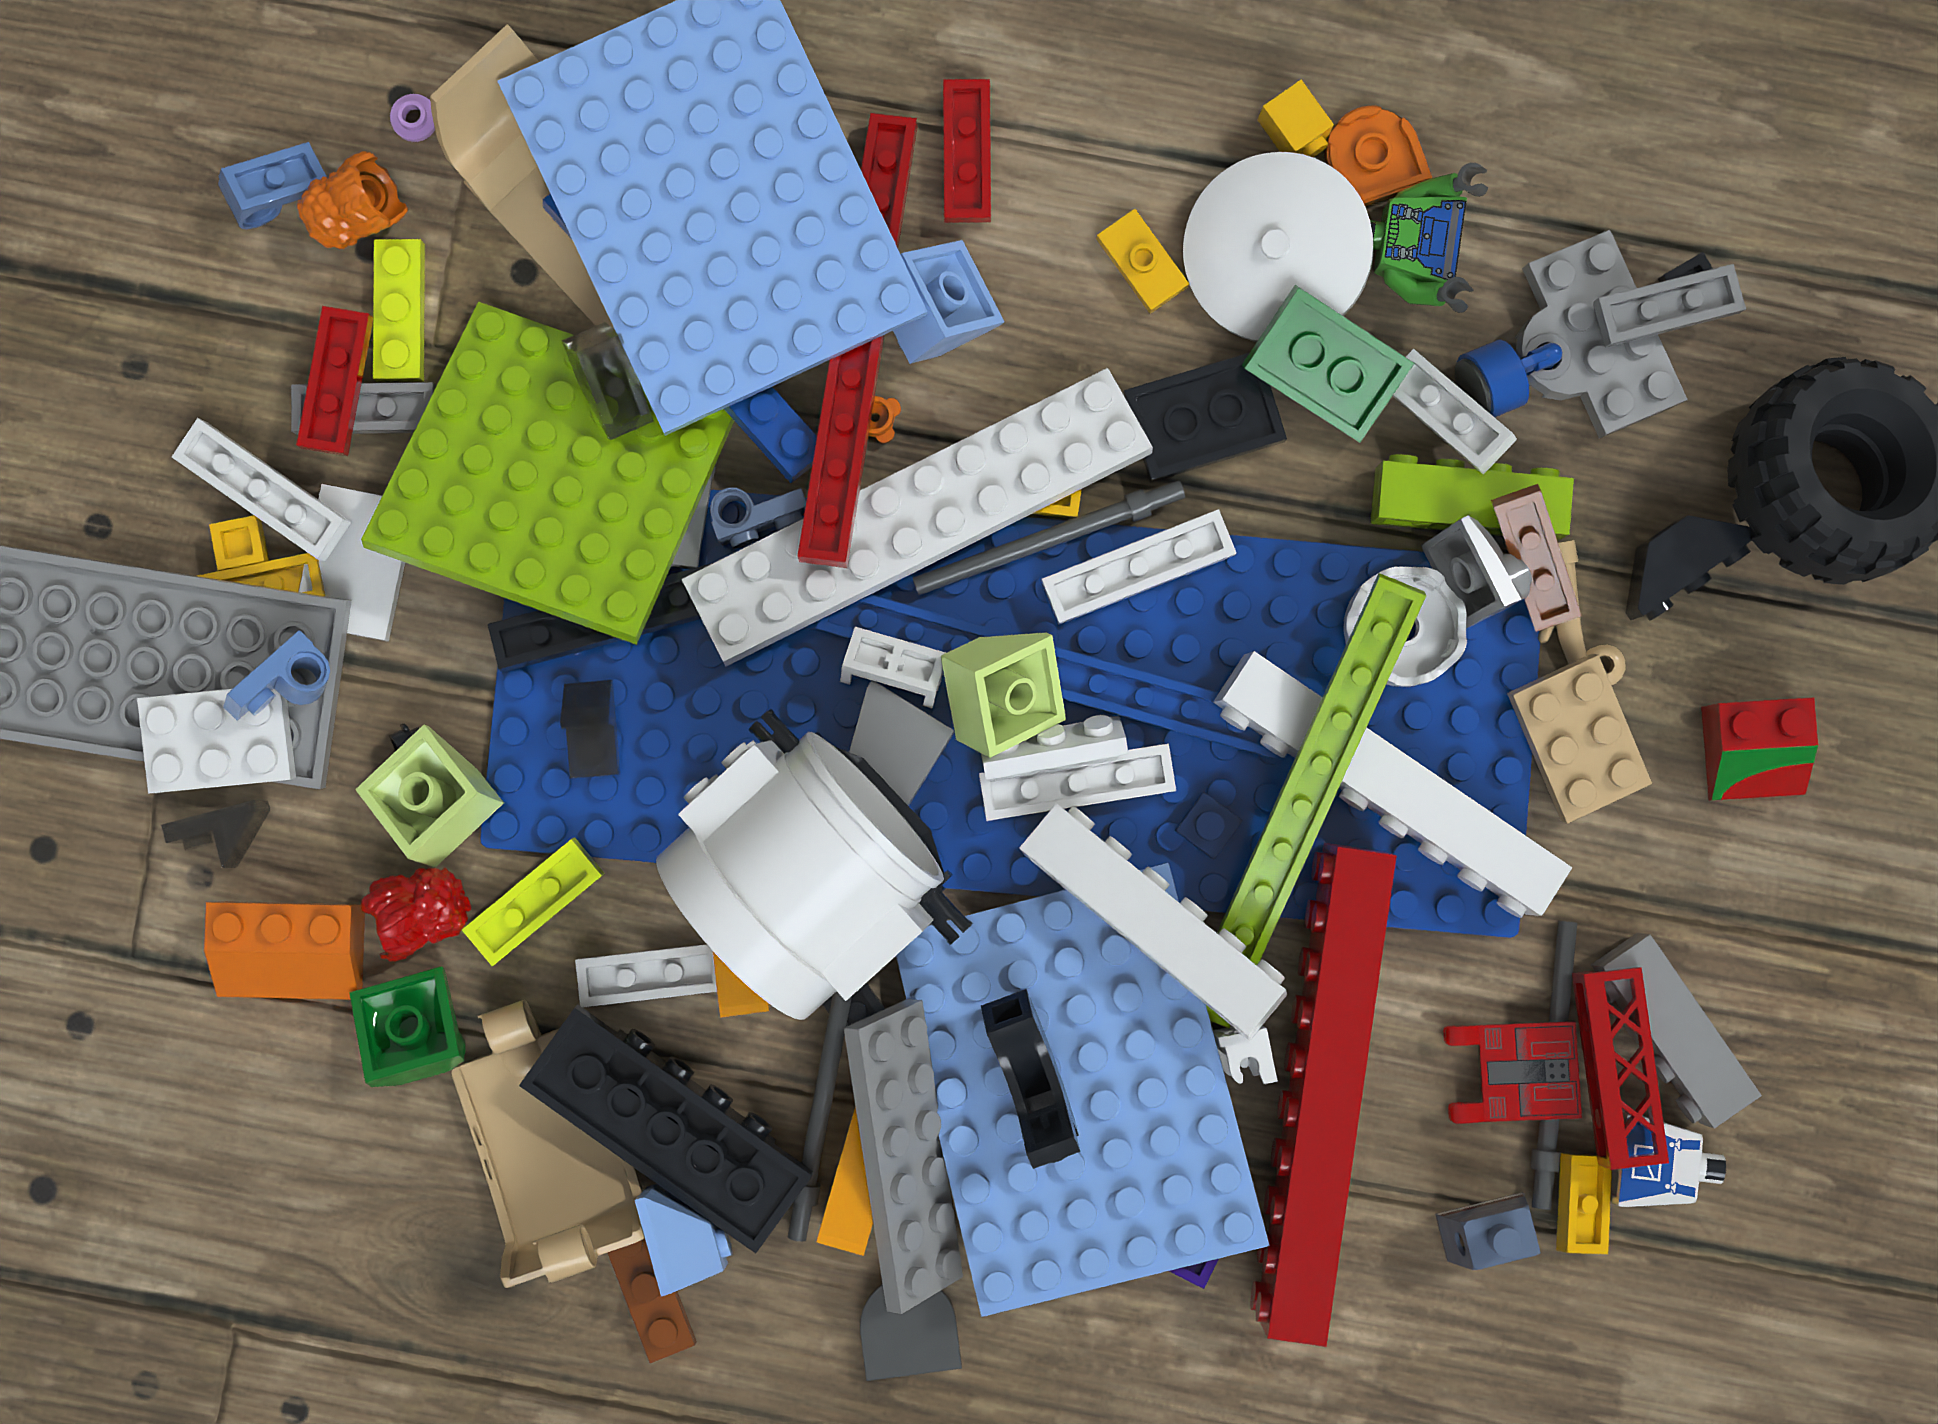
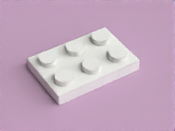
M232 689L137 698L148 794L295 779L296 772L287 700L273 689L271 691L275 694V697L261 712L254 716L248 711L237 721L223 708L227 693Z

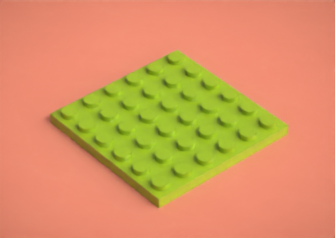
M478 302L361 541L363 547L371 551L637 645L734 420L722 409L665 436L626 353Z

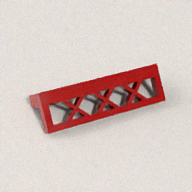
M1642 967L1572 973L1598 1165L1610 1170L1669 1163ZM1630 979L1632 999L1622 1013H1620L1607 1002L1605 982ZM1633 1011L1635 1014L1636 1024L1628 1019L1630 1015L1633 1013ZM1609 1013L1617 1018L1612 1026L1610 1025ZM1623 1024L1638 1035L1639 1048L1628 1062L1614 1051L1613 1038ZM1640 1060L1643 1073L1635 1068ZM1616 1062L1623 1066V1069L1620 1071L1618 1075ZM1630 1073L1644 1083L1646 1096L1635 1111L1621 1100L1619 1089ZM1647 1109L1649 1113L1650 1122H1648L1645 1118L1642 1117V1115L1646 1112ZM1623 1111L1630 1115L1629 1119L1626 1121L1625 1124L1623 1118ZM1637 1122L1651 1132L1654 1153L1629 1156L1626 1137Z

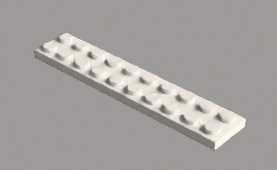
M1106 368L860 490L847 568L799 562L797 556L803 525L802 519L683 578L682 581L725 666H728L1152 454L1153 447L1111 372Z

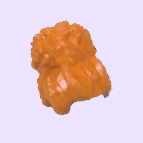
M362 151L350 156L336 172L330 173L328 178L323 176L320 180L314 179L311 181L308 189L302 194V199L297 201L299 217L305 224L310 238L315 239L324 247L345 249L347 246H353L357 243L358 239L368 237L372 233L377 234L380 230L398 223L408 212L407 205L398 199L397 185L390 178L388 170L375 163L378 158L373 153Z

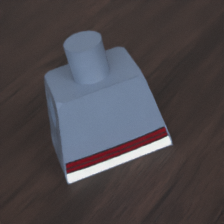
M1523 1192L1435 1214L1446 1259L1450 1263L1471 1270H1480L1536 1256L1541 1253L1529 1205ZM1459 1234L1463 1239L1464 1247L1461 1245Z

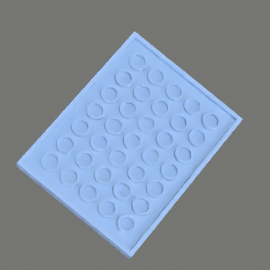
M676 0L498 80V84L665 436L927 315V309L781 0Z
M1169 863L1150 867L1170 884L1165 892L1179 902ZM1062 890L967 915L965 917L973 924L964 933L951 920H948L947 923L960 936L951 945L947 943V940L933 925H929L896 955L906 1000L923 1001L938 1103L937 1113L941 1119V1129L938 1135L981 1317L1270 1246L1206 1004L1067 890ZM1024 989L1028 991L1061 1075L1079 1136H1077L1081 1151L1059 1162L1048 1163L1035 1169L1032 1168L1026 1155L1012 1095L1000 1063L986 1034L981 1005Z

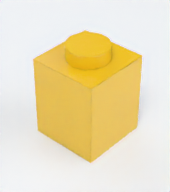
M1302 79L1263 105L1257 119L1280 152L1304 154L1313 158L1329 145L1326 139L1334 126Z

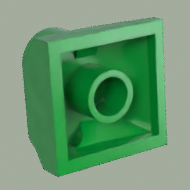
M442 966L349 992L365 1083L370 1087L403 1085L448 1072L464 1061L466 1044L458 1030L446 972Z

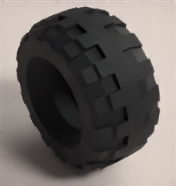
M1827 358L1815 365H1806L1783 378L1749 406L1750 411L1738 423L1731 440L1733 444L1730 450L1735 455L1728 460V486L1736 490L1737 499L1734 500L1732 505L1739 522L1746 520L1755 534L1751 540L1764 554L1773 552L1781 558L1779 566L1803 577L1812 574L1814 580H1821L1823 583L1844 585L1859 580L1863 583L1905 566L1929 550L1928 547L1938 540V403L1934 404L1924 393L1926 387L1911 375L1907 377L1902 375L1900 377L1894 374L1895 368L1892 365L1875 360L1864 359L1860 362L1857 358ZM1814 441L1823 442L1835 447L1855 467L1862 486V502L1859 511L1841 505L1823 487L1812 463Z

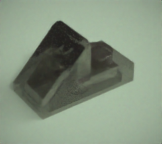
M613 680L564 684L560 727L566 731L570 778L579 779L620 775Z
M251 800L162 824L165 842L169 844L183 843L184 850H191L213 844L212 835H214L222 867L236 868L269 814L270 806L269 802L265 800Z

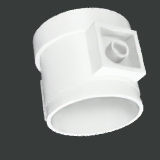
M813 732L806 733L799 740V744L791 752H786L785 754L772 740L757 744L753 740L747 745L744 742L734 749L721 762L726 770L720 776L716 774L710 779L704 778L683 797L689 804L678 815L689 828L660 853L656 859L659 875L673 901L711 950L761 998L784 1014L799 1020L809 1017L836 991L845 1001L848 1000L921 934L933 921V918L919 904L921 897L931 888H936L944 880L943 873L931 852L897 809L851 761L829 742Z

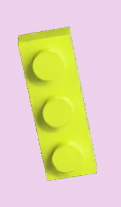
M374 239L373 379L376 382H424L425 243L421 239Z
M574 837L464 927L462 931L490 965L494 966L605 873Z

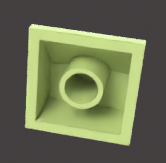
M1046 632L979 637L941 655L956 740L991 758L1066 720L1053 636Z
M425 724L355 789L408 859L435 868L504 804L478 769Z

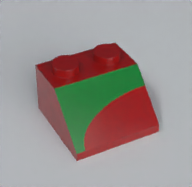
M1814 697L1717 703L1701 707L1709 801L1806 795L1818 749Z

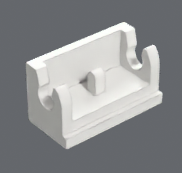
M855 627L842 664L840 682L850 685L852 675L925 695L923 706L933 708L935 696L943 675L941 655L946 652Z
M1232 1026L1230 1028L1224 1027L1213 1030L1223 1070L1226 1074L1232 1076L1237 1083H1243V1074L1240 1071V1066L1242 1068L1249 1067L1253 1076L1260 1075L1263 1084L1278 1082L1266 1027L1261 1026L1250 1041Z

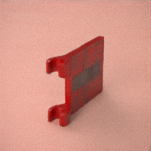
M1576 1021L1452 1025L1444 1027L1443 1037L1445 1044L1450 1046L1479 1045L1482 1102L1450 1103L1448 1105V1117L1453 1123L1466 1124L1582 1118Z

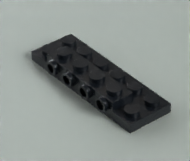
M577 1004L519 1086L756 1254L810 1180L813 1171L774 1144L776 1139L769 1135L772 1127L767 1121L752 1112H749L746 1117L739 1114L730 1107L733 1099L719 1087L712 1084L707 1089L701 1087L691 1079L694 1071L683 1061L675 1057H670L667 1062L651 1051L655 1044L645 1034L636 1029H631L628 1034L621 1029L616 1032Z

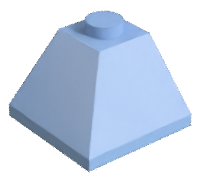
M963 240L901 253V257L927 309L926 316L893 330L898 344L910 364L941 356L1004 323Z
M657 1184L646 1187L634 1200L661 1296L671 1294L724 1271L728 1264L727 1257L733 1255L729 1234L720 1228L718 1229L712 1222Z

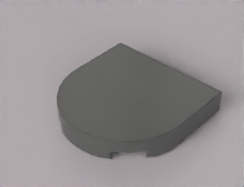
M883 1283L873 1291L864 1305L860 1319L866 1381L962 1369L955 1310L951 1300L942 1290L903 1314L886 1310Z

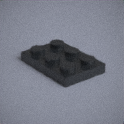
M1249 353L1124 390L1123 395L1153 447L1152 454L1143 458L1150 483L1281 444L1287 440L1271 386L1242 366Z

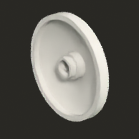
M1271 152L1243 159L1221 172L1209 183L1197 199L1187 221L1184 234L1183 260L1185 272L1195 297L1211 318L1231 333L1257 342L1295 285L1342 316H1345L1361 295L1370 274L1373 260V234L1366 207L1355 188L1342 174L1328 164L1316 158L1292 152Z

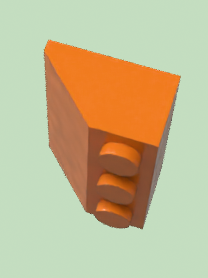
M206 902L204 953L217 997L351 1000L349 992L360 990L363 986L365 913L361 910V904Z

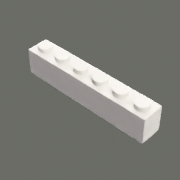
M1056 803L1020 846L1022 853L1250 1041L1287 996L1286 989L1280 985L1285 977L1263 959L1257 965L1242 954L1246 946L1225 928L1219 934L1213 931L1203 922L1208 915L1191 900L1185 897L1179 903L1165 892L1170 884L1150 867L1147 866L1141 872L1127 860L1132 856V853L1116 839L1109 836L1104 842L1090 830L1095 824L1084 813L1074 806L1067 812Z

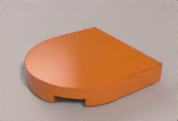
M1363 106L1348 112L1335 125L1328 137L1327 142L1329 145L1325 148V163L1336 169L1351 183L1365 206L1394 197L1398 192L1432 178L1418 136L1412 125L1404 117L1401 118L1391 111L1382 109L1380 106Z

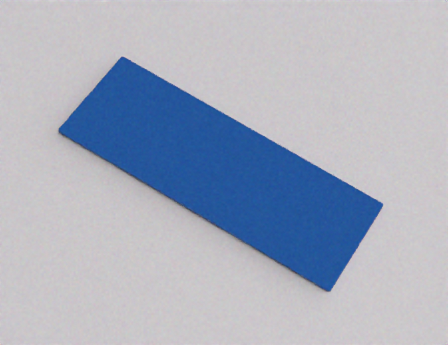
M711 490L698 567L715 563L749 546L746 545L733 549L731 543L722 546L718 541L711 523L713 519L710 513V505L714 496L721 490ZM747 493L754 505L779 496ZM740 501L728 503L723 508L722 520L729 524H736L742 521L747 512L746 505ZM1024 517L871 595L1012 635L1047 632L1053 636L1055 647L1218 693L1243 655L1255 651L1323 698L1346 646L1344 616L1349 601L1357 589L1368 579L1388 568L1427 567L1432 569L1425 553L1421 551L1230 535L1236 550L1235 556L1058 625L1042 585V578L1167 530L1110 525L918 595L912 579L915 576L1066 522V520ZM776 527L758 532L759 539L757 541L777 532ZM670 567L667 575L689 569ZM504 598L502 620L537 611V609ZM1523 599L1507 609L1467 628V645L1464 653L1457 662L1436 679L1411 687H1398L1386 684L1367 728L1526 836L1532 751L1507 694L1538 679L1539 631L1535 632ZM702 619L643 634L640 636L637 645L621 640L503 673L497 666L486 781L504 804L482 823L481 843L486 848L554 854L570 839L575 837L591 857L656 863L657 856L689 828L678 815L689 804L683 797L704 778L710 779L716 774L720 776L726 770L721 762L744 742L747 745L753 740L756 744L761 743L754 734L748 731L756 721L760 722L771 735L774 733L761 718L764 713L772 709L775 715L799 740L808 732H819L823 739L831 745L849 752L866 689L872 680L852 675L850 685L840 682L842 664L851 639L817 630L818 621L728 666H725ZM1415 622L1406 641L1411 640L1415 635ZM944 671L935 696L933 708L923 706L925 695L876 682L954 730ZM1063 700L1066 720L1059 723L1062 726L1084 722L1086 719L1097 715L1119 716L1126 736L1128 750L1169 744L1176 791L1076 807L1094 822L1095 825L1090 831L1104 842L1111 836L1132 853V856L1127 861L1138 870H1143L1147 866L1154 867L1169 863L1179 903L1186 897L1203 911L1226 913L1295 758L1287 753L1284 758L1277 756V759H1272ZM954 730L952 738L909 805L917 816L931 829L944 872L949 870L952 873V876L943 884V887L1029 896H1043L1066 890L1029 860L1020 850V846L1050 811L986 821L979 773H985L981 753L957 741ZM1340 788L1335 795L1280 918L1305 920L1308 900H1316L1318 881H1313L1311 878L1315 852H1323L1324 843L1378 850L1397 855L1387 927L1512 938L1518 934L1520 925L1519 917L1507 912L1496 903L1500 898L1498 895L1486 887L1481 892L1464 883L1457 877L1461 870L1448 861L1441 865L1427 858L1418 850L1421 845L1420 842L1408 834L1404 838L1392 834L1379 824L1382 818L1380 815L1368 807L1364 811H1360L1339 797L1342 792ZM1203 792L1243 820L1215 859L1210 858L1175 832V829Z

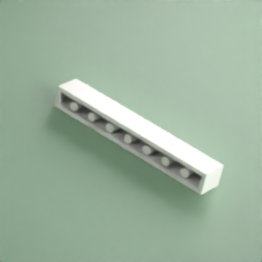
M1253 651L1243 655L1213 703L1223 709L1220 716L1231 725L1243 731L1248 726L1262 735L1263 738L1260 743L1274 754L1284 758L1288 753L1296 758L1322 697ZM1366 727L1339 788L1342 792L1339 797L1360 811H1364L1368 807L1380 815L1382 818L1379 824L1392 834L1400 838H1404L1408 834L1420 842L1421 845L1418 850L1432 861L1441 865L1445 861L1451 863L1461 870L1457 877L1467 885L1481 892L1486 887L1498 895L1500 898L1496 903L1512 915L1522 918L1524 914L1542 916L1572 867Z

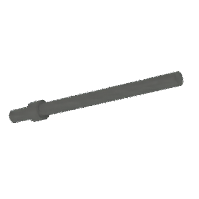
M1178 480L1144 493L1143 489L1124 495V501L912 578L918 595L1121 521L1130 518L1133 522L1151 516V510L1184 499V489Z
M1558 921L1549 1022L1569 1021L1577 923ZM1559 1119L1540 1120L1537 1149L1532 1148L1530 1168L1535 1169L1532 1197L1533 1208L1551 1210L1554 1173L1560 1172L1561 1152L1557 1151Z
M837 991L832 995L801 1161L802 1164L813 1171V1175L793 1202L787 1236L791 1240L800 1242L806 1241L812 1206L818 1205L821 1184L817 1180L845 1036L844 1028L847 1025L852 998L851 996L845 1001Z

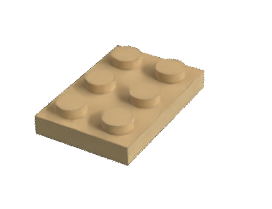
M1590 654L1507 693L1562 822L1568 824L1652 784L1599 655Z

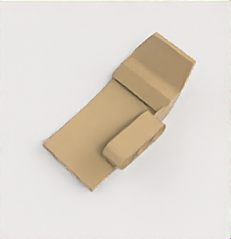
M507 24L430 96L431 112L438 142L446 159L465 180L464 184L544 269L618 351L626 353L574 242L543 208V198L548 196L550 191L498 84V80L539 62Z

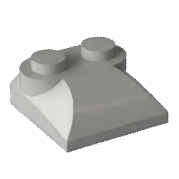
M1469 515L1461 518L1421 545L1432 569L1440 572L1445 577L1447 585L1463 601L1467 614L1466 629L1507 609L1529 595L1532 577L1528 566L1511 554H1503L1490 533Z

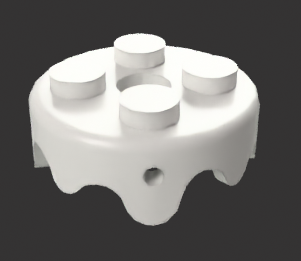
M1392 567L1383 570L1380 574L1426 593L1424 603L1415 620V635L1411 640L1405 642L1387 681V685L1411 687L1432 681L1457 662L1465 651L1467 645V614L1465 605L1447 585L1445 577L1434 569L1427 567ZM1378 574L1360 586L1349 601L1344 616L1346 644Z

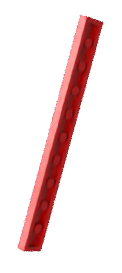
M870 113L861 172L898 248L918 128L917 118ZM884 335L829 361L797 556L801 563L841 568L848 567Z

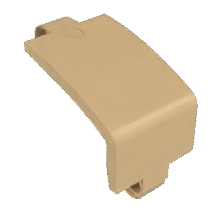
M525 999L479 1015L478 1018L482 1019L483 1029L492 1053L460 1063L452 1069V1077L486 1176L505 1240L500 1273L504 1288H509L546 1275L548 1282L551 1283L595 1268L599 1255L643 1240L645 1237L634 1201L644 1191L638 1170L519 1086L559 1029L541 1035L532 1010Z

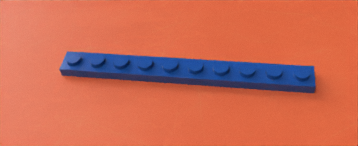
M871 594L818 620L816 629L848 639H851L854 628L858 627L946 653L979 637L1012 635ZM1054 646L1063 700L1277 759L1278 755L1260 743L1263 738L1262 735L1248 726L1245 731L1240 730L1220 716L1223 709L1213 703L1219 694L1218 692Z

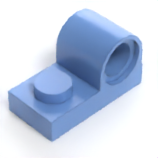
M306 142L221 168L218 185L239 227L242 229H252L272 221L281 212L282 205L302 199L301 196L308 189L311 181L314 179L320 180L323 176H327L310 143Z
M299 630L227 693L223 708L237 721L248 711L255 716L275 697V694L271 691L273 689L293 704H311L319 699L325 689L330 674L329 662L313 645L314 643ZM299 668L308 669L316 677V682L309 685L300 684L294 680L291 672Z

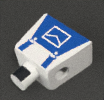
M1623 1111L1624 1124L1630 1117L1625 1111ZM1642 1116V1117L1645 1118L1648 1122H1650V1120H1649L1648 1117ZM1637 1122L1626 1137L1629 1156L1654 1153L1651 1132ZM1664 1122L1669 1163L1612 1170L1611 1202L1621 1207L1695 1203L1698 1196L1699 1182L1723 1183L1726 1175L1725 1157L1719 1154L1702 1153V1134Z

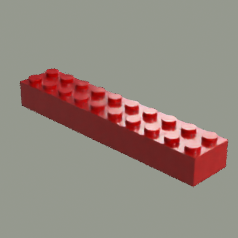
M1324 843L1323 852H1315L1311 878L1313 881H1318L1316 900H1308L1305 913V928L1311 929L1309 948L1302 947L1299 955L1298 975L1304 976L1302 995H1295L1292 1004L1291 1023L1297 1024L1295 1043L1288 1042L1285 1053L1284 1070L1290 1072L1288 1091L1281 1090L1278 1102V1119H1283L1284 1123L1282 1138H1274L1271 1151V1167H1277L1275 1186H1267L1264 1200V1214L1270 1215L1267 1234L1270 1246L1257 1249V1262L1263 1263L1261 1282H1253L1250 1299V1309L1256 1311V1322H1260L1268 1339L1327 1347L1397 855L1383 851Z

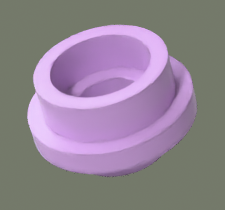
M408 94L394 103L390 112V122L394 131L401 138L411 142H418L427 139L433 134L435 126L431 112V102L428 98L419 94ZM419 110L421 115L418 121L414 123L406 122L408 112Z

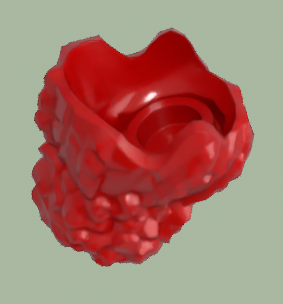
M445 867L442 870L438 868H419L415 870L410 878L401 874L380 878L371 883L369 887L370 894L364 896L361 900V910L364 913L371 914L376 920L377 934L385 951L379 955L381 959H387L390 962L406 959L416 950L422 948L428 941L435 944L445 938L458 936L468 921L467 912L471 910L470 900L465 896L461 880L457 879L454 873Z

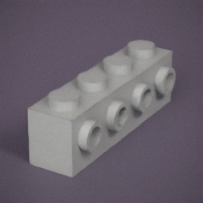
M1636 933L1591 964L1594 971L1599 972L1642 967L1656 1072L1664 1083L1671 1081L1680 1094L1676 1102L1684 1115L1692 1123L1698 1121L1700 1124L1715 1129L1762 1096L1651 934ZM1630 979L1605 982L1607 1001L1609 1003L1616 1001L1623 1011L1632 999ZM1633 1011V1013L1630 1015L1628 1019L1636 1024L1635 1014ZM1623 1024L1629 1035L1639 1043L1638 1035Z

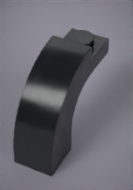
M1027 989L981 1005L986 1034L1000 1063L1012 1095L1026 1155L1032 1168L1035 1169L1048 1163L1059 1162L1070 1155L1081 1152L1077 1139L1079 1133L1052 1050Z

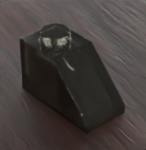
M604 322L562 340L577 382L608 439L612 440L654 422L637 375L622 346L624 340L621 333L617 334L614 328Z

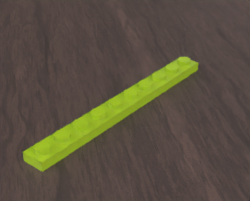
M1380 573L1376 577L1217 931V934H1219L1225 928L1246 946L1242 954L1255 965L1261 960L1426 598L1425 591ZM1207 1006L1210 1021L1230 1028L1228 1022Z

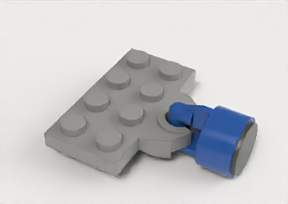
M1610 230L1532 261L1522 268L1541 311L1528 319L1516 335V352L1506 341L1499 339L1460 355L1455 366L1456 385L1493 417H1498L1524 406L1529 399V386L1543 394L1542 398L1565 400L1580 396L1599 438L1688 400L1658 334L1605 348L1593 301L1600 297L1637 288Z

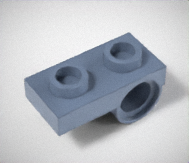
M733 487L725 488L719 491L712 499L710 513L713 521L711 523L716 537L722 546L731 543L733 549L740 548L759 539L758 532L774 526L778 532L802 520V516L805 513L806 498L802 489L799 488L754 505L750 496L743 490ZM732 501H740L747 508L744 519L736 524H729L722 520L723 508Z

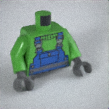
M1470 162L1465 164L1458 174L1451 173L1430 178L1398 192L1395 198L1389 199L1384 207L1381 221L1370 220L1373 234V249L1377 250L1374 273L1382 276L1385 284L1407 303L1442 306L1446 302L1457 313H1463L1467 310L1468 305L1463 300L1454 299L1456 294L1461 291H1474L1464 278L1456 277L1467 197H1460L1464 190L1476 197L1483 196L1487 192L1488 187L1482 183L1470 185L1472 178L1476 174L1487 172V169L1480 164Z

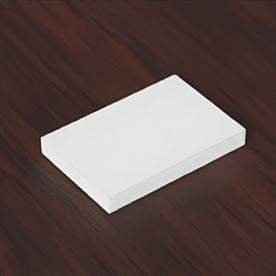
M321 484L318 500L351 522L325 562L319 560L325 596L351 600L347 634L389 642L405 562L366 549L361 541L382 496ZM304 564L299 588L301 593L313 590L308 564Z

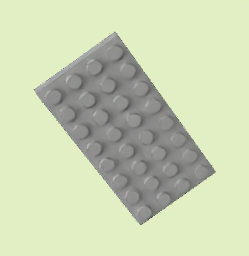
M0 545V739L144 761L137 698L232 689L300 630L328 660L330 674L325 689L318 700L306 705L293 704L287 700L296 778L273 782L314 789L326 788L351 600ZM299 668L291 672L294 680L300 684L309 685L316 682V677L308 669Z

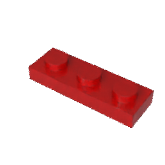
M943 79L944 223L991 222L990 79Z
M322 306L296 444L299 448L348 456L374 319L369 313Z

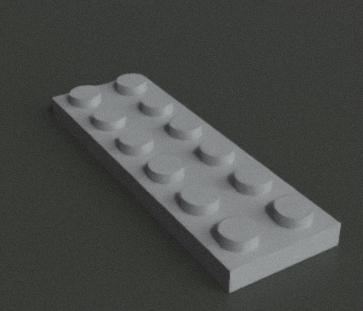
M913 999L904 1000L844 1028L886 1310L898 1314H903L963 1277L949 1178L938 1135L941 1129V1119L937 1113L938 1103L923 1001Z

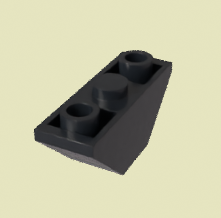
M1689 515L1673 522L1636 548L1625 613L1630 620L1646 615L1649 621L1658 617L1674 605L1669 599L1683 588L1687 594H1690L1712 579L1708 573L1710 569L1721 562L1727 568L1749 554L1751 551L1747 544L1755 536L1754 532L1749 526Z

